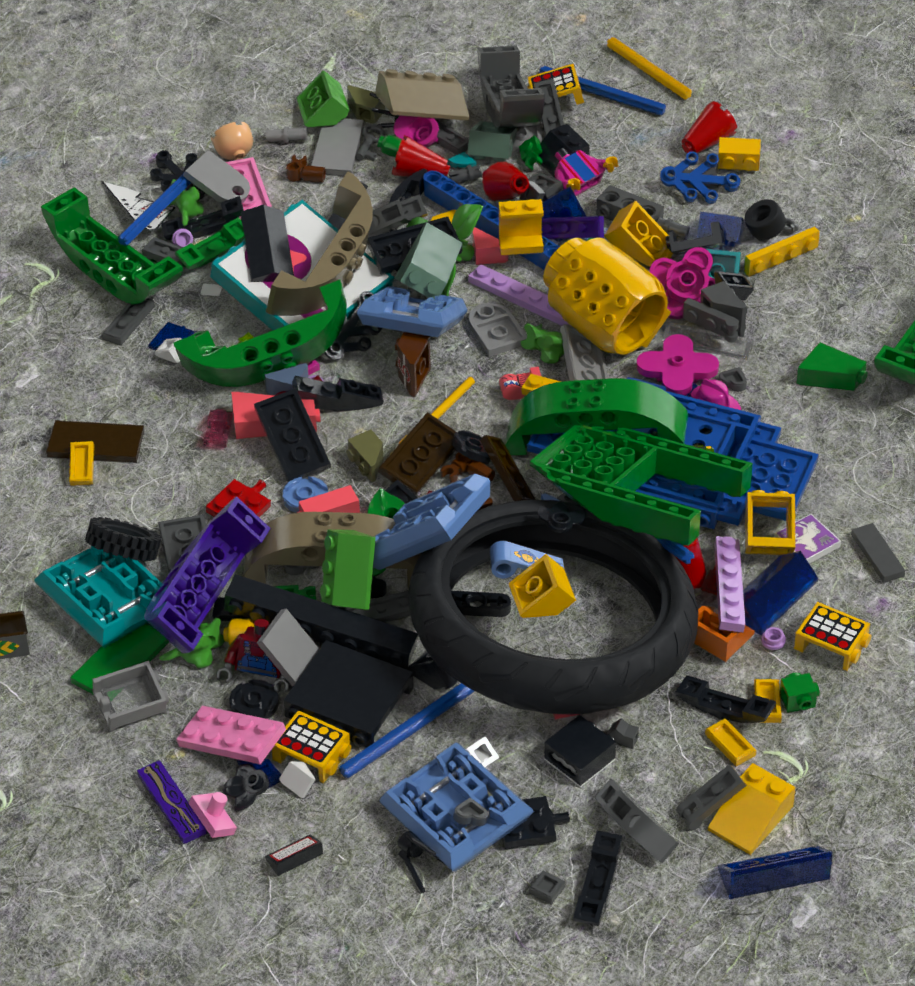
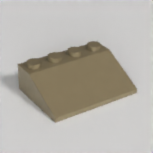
M393 69L379 71L375 94L392 115L469 121L461 84L453 75L443 74V76H436L430 72H425L423 75L413 71L399 73Z

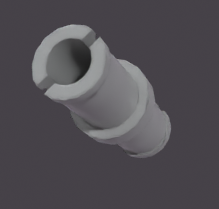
M307 127L266 129L267 143L277 141L289 143L294 140L308 139Z

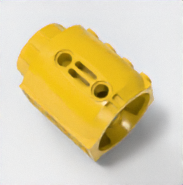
M573 238L566 241L553 253L544 269L543 280L549 288V305L580 334L607 353L628 354L641 346L647 348L671 314V311L667 309L668 299L664 287L658 279L637 261L604 238H593L588 241H584L581 238Z

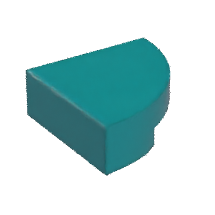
M462 152L449 158L448 165L454 169H457V167L466 168L468 165H471V167L476 166V161L467 153Z

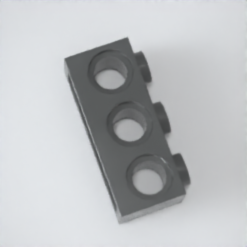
M609 185L597 198L596 215L604 216V218L613 221L619 210L637 201L657 222L659 217L663 218L664 206Z

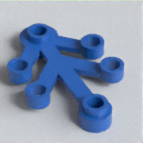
M688 152L685 160L676 167L667 166L660 173L662 183L669 187L675 186L684 195V199L687 202H694L696 200L697 191L705 198L708 204H714L717 201L718 193L715 190H709L703 183L723 185L724 189L729 192L738 190L740 185V178L734 173L727 174L726 176L703 175L710 168L718 165L719 157L714 153L709 154L706 161L691 173L682 172L689 166L697 164L699 157L696 152ZM709 159H714L716 162H710ZM683 182H689L694 188H687ZM691 193L694 197H689L687 194ZM708 195H713L715 198L710 199Z

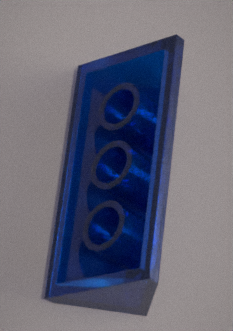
M801 551L779 556L743 590L745 625L753 629L757 634L762 636L768 628L818 582L816 573Z
M816 845L718 865V870L729 899L828 880L830 879L833 856L832 851Z

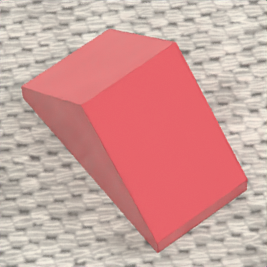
M475 227L472 231L476 265L506 263L508 255H501L499 239Z

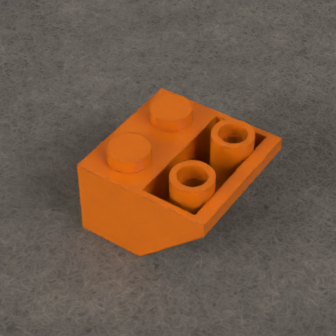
M702 605L698 609V627L694 644L726 662L754 635L755 631L746 625L743 633L720 630L718 609Z

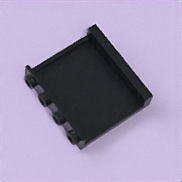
M325 640L283 700L285 717L291 720L299 710L348 732L350 741L356 745L369 747L374 743V736L402 694H410L413 690V672Z

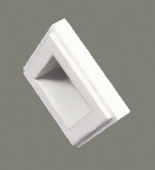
M182 338L166 339L155 351V355L173 363H179L180 359L173 342L179 341Z
M486 737L466 749L485 767L499 758Z
M296 761L289 762L279 778L282 784L301 798L306 796L316 780L304 762Z

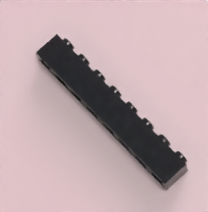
M237 574L234 575L225 594L223 610L234 615H240L254 621L265 619L270 625L280 610L287 608L311 639L322 643L328 640L404 669L409 666L416 649L418 639L416 632Z

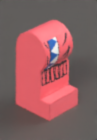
M539 367L530 368L528 373L506 374L499 379V385L503 397L507 400H517L526 396L522 394L521 388L530 373L541 376Z

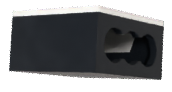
M578 715L544 742V760L579 787H582L616 759L615 740L609 734H605L598 729L592 721L586 720L581 715Z

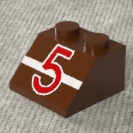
M404 332L395 343V351H397L395 366L398 367V377L412 397H416L431 369L430 336Z

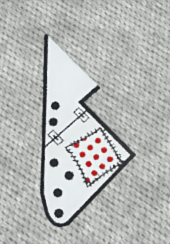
M102 182L133 221L154 202L139 198L142 193ZM166 207L145 229H158L176 207Z

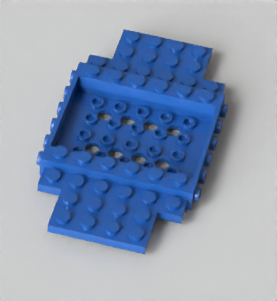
M666 391L675 397L688 411L684 444L692 446L696 443H701L704 446L712 447L711 449L704 447V450L753 463L751 488L741 497H731L727 493L710 491L706 487L689 485L684 481L668 479L663 475L655 473L636 492L701 510L700 526L715 529L718 521L739 526L745 513L747 493L754 490H763L765 493L786 491L789 494H795L796 511L818 462L819 454L778 444L777 441L781 435V427L762 423L761 415ZM657 428L632 429L647 434L654 431L658 432ZM708 428L712 432L710 434H702L699 430ZM564 433L533 434L527 444V451L539 454ZM753 507L754 513L786 521V508Z

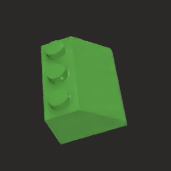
M324 70L296 98L304 124L307 127L336 125L340 120H344L350 111L341 84Z
M327 529V536L324 540L326 549L325 560L322 564V571L324 573L323 584L320 588L322 602L334 606L369 610L376 537L355 530Z

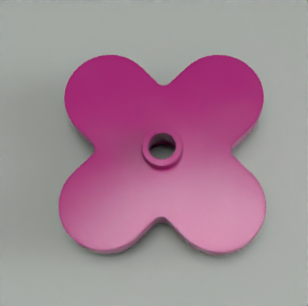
M691 248L686 252L682 261L679 262L669 258H659L651 264L650 273L663 285L664 290H666L665 293L668 299L667 309L671 311L668 317L671 319L683 318L684 302L688 298L700 302L701 289L715 284V279L708 276L712 268L713 258L705 248Z
M675 334L664 340L663 351H646L641 353L637 358L636 368L642 376L656 378L658 382L661 381L666 391L685 396L691 392L693 382L697 383L698 380L711 379L718 374L719 360L709 353L694 352L693 342L689 337Z

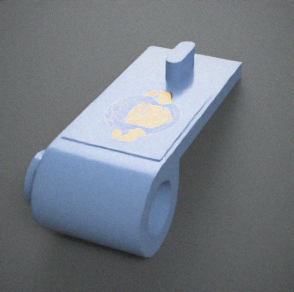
M498 541L490 548L492 573L498 578H509L516 572L518 567L526 570L546 553L511 542ZM547 554L564 568L562 558Z

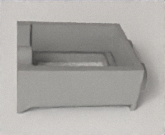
M149 661L93 679V694L110 732L118 727L160 713H166V703H169V697L166 689H161L158 671L152 669Z

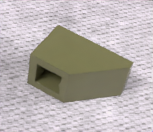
M348 85V104L356 119L364 120V122L371 124L376 123L383 114L372 112L371 109L385 110V105L380 100L370 96V92L373 91Z
M370 429L348 439V450L346 453L349 460L358 466L363 476L366 475L371 482H375L379 467L384 459L383 442Z

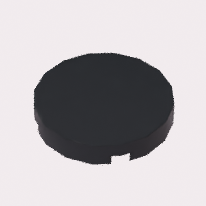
M465 430L454 433L451 444L459 453L478 462L485 463L491 461L480 441L482 438L480 435Z
M248 680L249 683H240L231 691L229 698L231 712L268 719L278 709V693L272 684L264 680Z

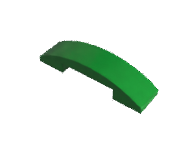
M238 217L223 225L221 231L195 245L190 243L176 251L175 255L188 269L198 268L214 261L216 258L226 254L231 247H236L244 240L241 219Z

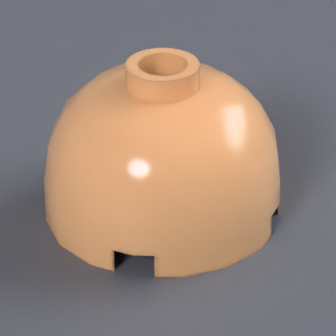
M231 122L215 131L216 136L212 137L211 141L216 152L221 157L228 160H241L249 153L253 146V137L247 123L241 122L242 125H236V122Z

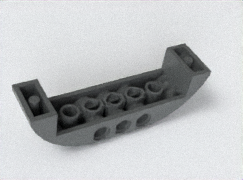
M517 45L478 47V66L483 100L496 128L539 125L543 115L545 94L541 88H527L520 75V50Z

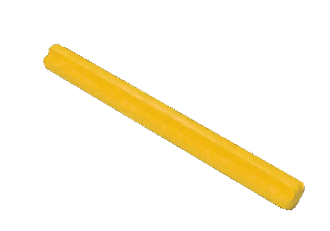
M615 37L607 40V47L684 100L691 97V89Z

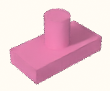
M215 792L193 795L189 805L212 838L234 835L237 827L224 809L227 802L225 794Z

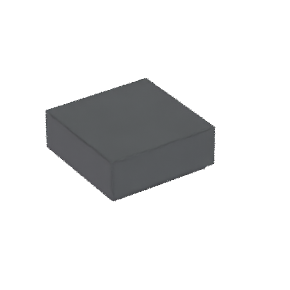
M543 870L530 886L529 894L552 905L565 888V881Z

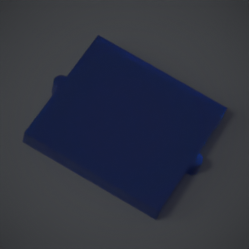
M167 322L149 343L148 347L157 350L166 339H184L196 333V331L187 329L185 326Z

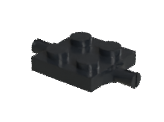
M546 796L522 799L533 809V813L525 822L502 838L505 849L556 842L555 824L570 822L569 812L553 814L549 808Z

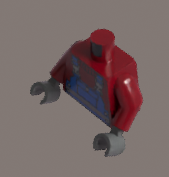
M255 620L254 627H247L245 633L239 634L233 640L224 659L225 666L217 672V679H220L224 670L228 672L226 682L230 681L233 678L231 668L235 666L236 671L273 678H280L281 676V679L274 683L276 692H280L282 682L285 683V692H289L292 689V685L257 644L269 627L267 620Z

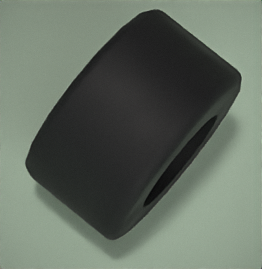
M769 199L754 203L749 207L744 217L745 224L750 233L759 240H768L777 236L786 224L785 215L778 203Z

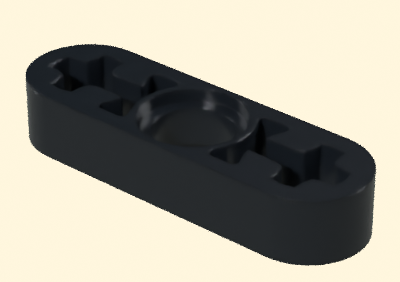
M451 591L455 604L463 615L505 617L511 612V599L506 594ZM473 601H479L482 603V605L479 607L471 606L470 603Z

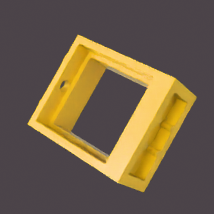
M763 490L748 492L745 499V554L793 555L795 550V494H789L786 491L765 493ZM753 507L786 508V538L753 537Z

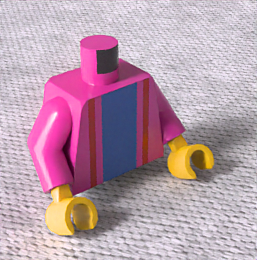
M562 148L555 154L559 163L554 175L555 179L562 181L565 192L572 199L600 183L605 170L611 173L614 171V167H619L618 159L614 156L608 157L606 160L597 159L585 154L581 150L569 155Z

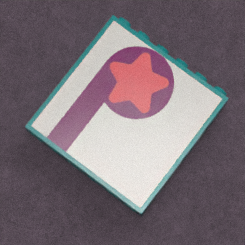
M301 200L297 204L289 206L287 211L284 212L294 276L306 281L339 230L305 201ZM245 240L238 246L231 247L224 256L216 258L211 264L210 277L272 331L326 310L325 307H322L316 311L295 316H279L267 313L266 309L273 282H251ZM365 252L362 256L363 262L359 270H354L352 281L349 285L345 284L343 287L347 302V321L358 307L357 298L362 292L369 291L376 294L388 286H393L394 276L390 273L380 275L374 259Z

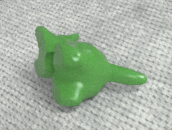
M191 186L187 191L185 189L167 206L174 205L178 208L182 216L183 226H187L189 218L202 215L204 212L203 205L197 201L200 197L199 191L194 186Z
M529 323L525 324L524 329L527 339L521 341V346L527 350L541 351V360L544 363H557L559 358L564 355L561 332L544 330L542 323L538 326H533Z
M215 618L211 623L200 624L198 629L203 633V636L191 652L181 653L175 648L161 655L159 659L161 661H169L182 657L197 668L210 666L213 661L211 649L220 647L225 642L223 635L219 631L221 620Z

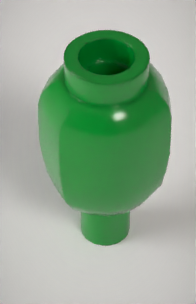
M393 135L380 136L377 147L381 148L382 153L396 157L402 139Z

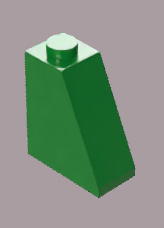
M819 342L799 365L796 384L855 391L860 384L866 381L868 372H866L867 362Z

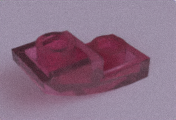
M224 409L210 410L207 419V430L204 436V447H227L233 411H226Z

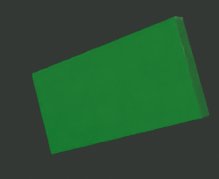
M145 624L106 648L101 646L70 677L71 683L93 694L94 678L147 661L150 663L169 641L155 628ZM124 688L107 693L110 702Z

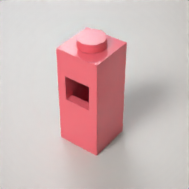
M351 485L299 501V511L297 513H360L359 499Z

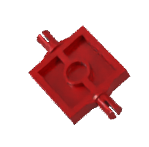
M234 479L206 505V513L215 517L237 496L260 517L271 507V500L260 494L266 488V483L259 480L250 488Z

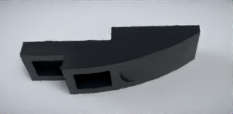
M296 375L292 381L293 389H297L300 398L314 400L316 409L333 411L361 410L380 406L384 402L381 387L373 384H365L339 378L337 384H332Z

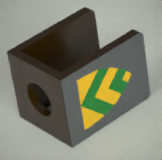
M24 611L0 614V659L30 654Z

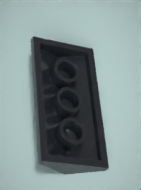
M264 204L241 211L251 282H274L281 270L294 276L284 212Z

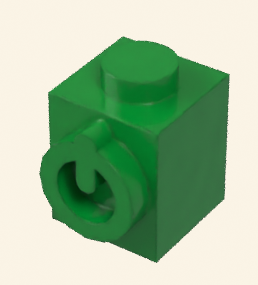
M795 672L788 674L785 678H781L780 697L787 713L816 707V699L819 697L820 691L817 682H813L810 673L801 674Z

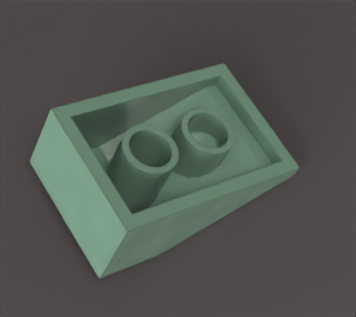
M479 121L469 131L468 155H473L475 159L493 157L494 161H505L512 154L518 127L496 128L493 122Z
M425 222L394 279L435 300V296L441 295L449 280L463 243Z

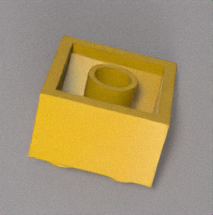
M547 554L508 583L522 618L555 616L576 601L564 568Z

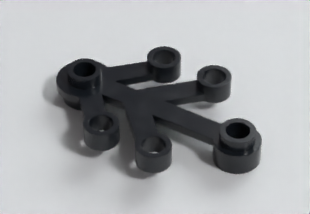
M159 151L156 155V165L158 168L150 171L151 180L154 182L161 181V190L164 192L171 186V181L173 179L177 180L198 159V156L195 153L187 154L185 156L186 166L184 171H182L172 161V155L168 151ZM168 168L173 174H164L161 169ZM191 183L186 188V191L189 190L191 186H194L200 194L198 200H201L204 197L205 192L193 183Z
M362 292L357 298L358 307L348 321L345 316L340 334L324 352L329 359L338 360L344 356L345 352L358 350L366 352L372 345L371 340L367 337H362L358 342H344L351 336L378 335L381 332V327H377L378 331H375L369 325L356 326L360 320L357 310L365 301V296L371 297L374 295L372 292ZM361 342H365L367 347H363ZM332 346H336L338 351H334Z

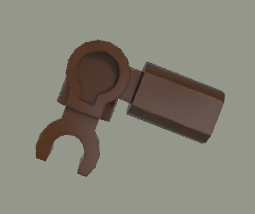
M293 155L291 163L286 166L287 179L289 181L296 182L303 178V181L324 183L326 178L325 167L308 166L307 156H303L302 159L298 160L296 155Z
M459 452L456 454V459L451 462V465H445L440 470L442 478L450 474V483L456 482L458 475L466 472L470 475L477 474L486 477L490 482L495 477L493 469L481 462L469 459Z

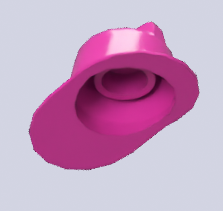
M401 115L395 121L394 133L401 139L405 135L425 147L438 142L439 126L434 118Z
M704 379L701 386L696 387L691 393L692 398L741 410L738 401L729 395L728 388L722 381Z

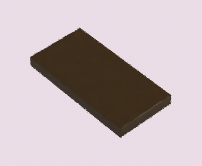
M427 412L379 467L378 473L393 483L398 479L417 496L456 450L451 444V439L456 431Z
M55 420L46 454L49 458L70 459V442L93 441L94 460L137 463L145 431L144 425Z

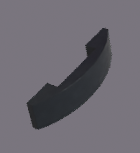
M421 169L402 181L393 192L389 203L398 199L401 202L419 194L421 196L424 192L423 176L428 172L427 169ZM396 227V228H394V229H391V230H389V232L395 231V230H397L399 227Z
M238 196L221 202L220 210L189 220L187 226H183L181 216L163 222L161 226L165 240H172L174 232L179 229L190 231L193 239L221 230L223 225L241 216V211H244L241 197Z
M686 675L675 691L676 696L705 713L740 723L765 722L776 706V701L752 695L750 700L710 689L708 681Z
M597 830L591 850V860L581 896H579L573 921L595 926L600 925L617 867L622 835Z

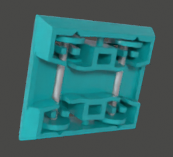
M91 546L76 556L44 570L34 579V582L97 643L106 648L143 625L149 624L144 619L145 612L162 582L138 560H133L130 557L128 559L123 558L121 555L115 556L111 552L106 553L103 550L96 549L95 546Z

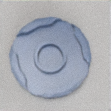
M308 476V479H302V477L295 478L289 481L283 489L284 505L290 511L297 513L299 511V501L327 493V485L315 477Z

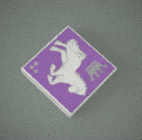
M812 514L795 522V550L792 556L803 566L841 547V540ZM786 527L776 532L774 538H786Z

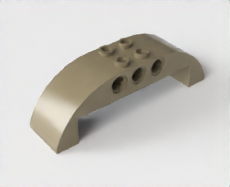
M347 171L339 183L332 213L345 218V222L306 281L281 270L271 285L266 309L267 313L279 316H295L316 311L324 307L319 287L337 280H341L343 287L345 284L349 285L353 279L354 270H359L363 262L362 256L367 247L366 242L372 223L373 208L365 187L353 173Z
M299 512L278 517L266 523L271 528L261 544L246 554L242 576L266 584L269 565L322 566L325 560L326 549L324 540L327 536V529L355 530L374 537L386 529L391 530L395 526L394 519L375 514L343 512ZM421 553L386 568L407 569V584L409 588L414 567Z

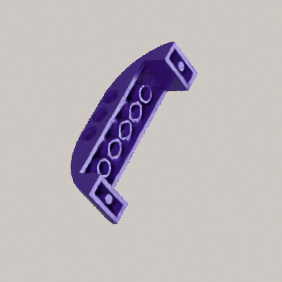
M236 496L204 527L180 556L150 601L144 619L181 653H189L194 650L203 636L198 627L243 557L262 543L271 528Z

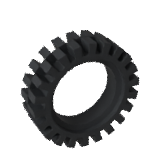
M93 517L90 519L85 542L89 543L90 546H95L98 550H103V552H111L115 556L121 555L127 559L130 557L133 560L152 561L157 558L162 537L152 530H147L148 528L129 524L127 521L121 522L119 519L112 520L107 517Z

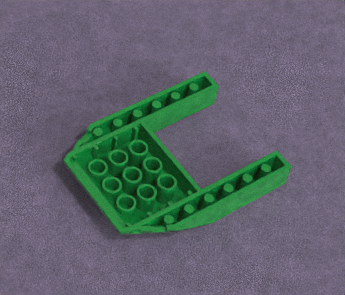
M581 425L571 427L530 460L532 468L600 520L609 522L613 526L632 529L637 533L650 534L657 539L677 542L683 546H689L699 536L701 510L639 493L636 490L656 473L668 479L684 481L689 485L706 487L710 491L727 493L731 497H741L751 488L753 465L751 462L629 428L618 427L617 431H604V427Z

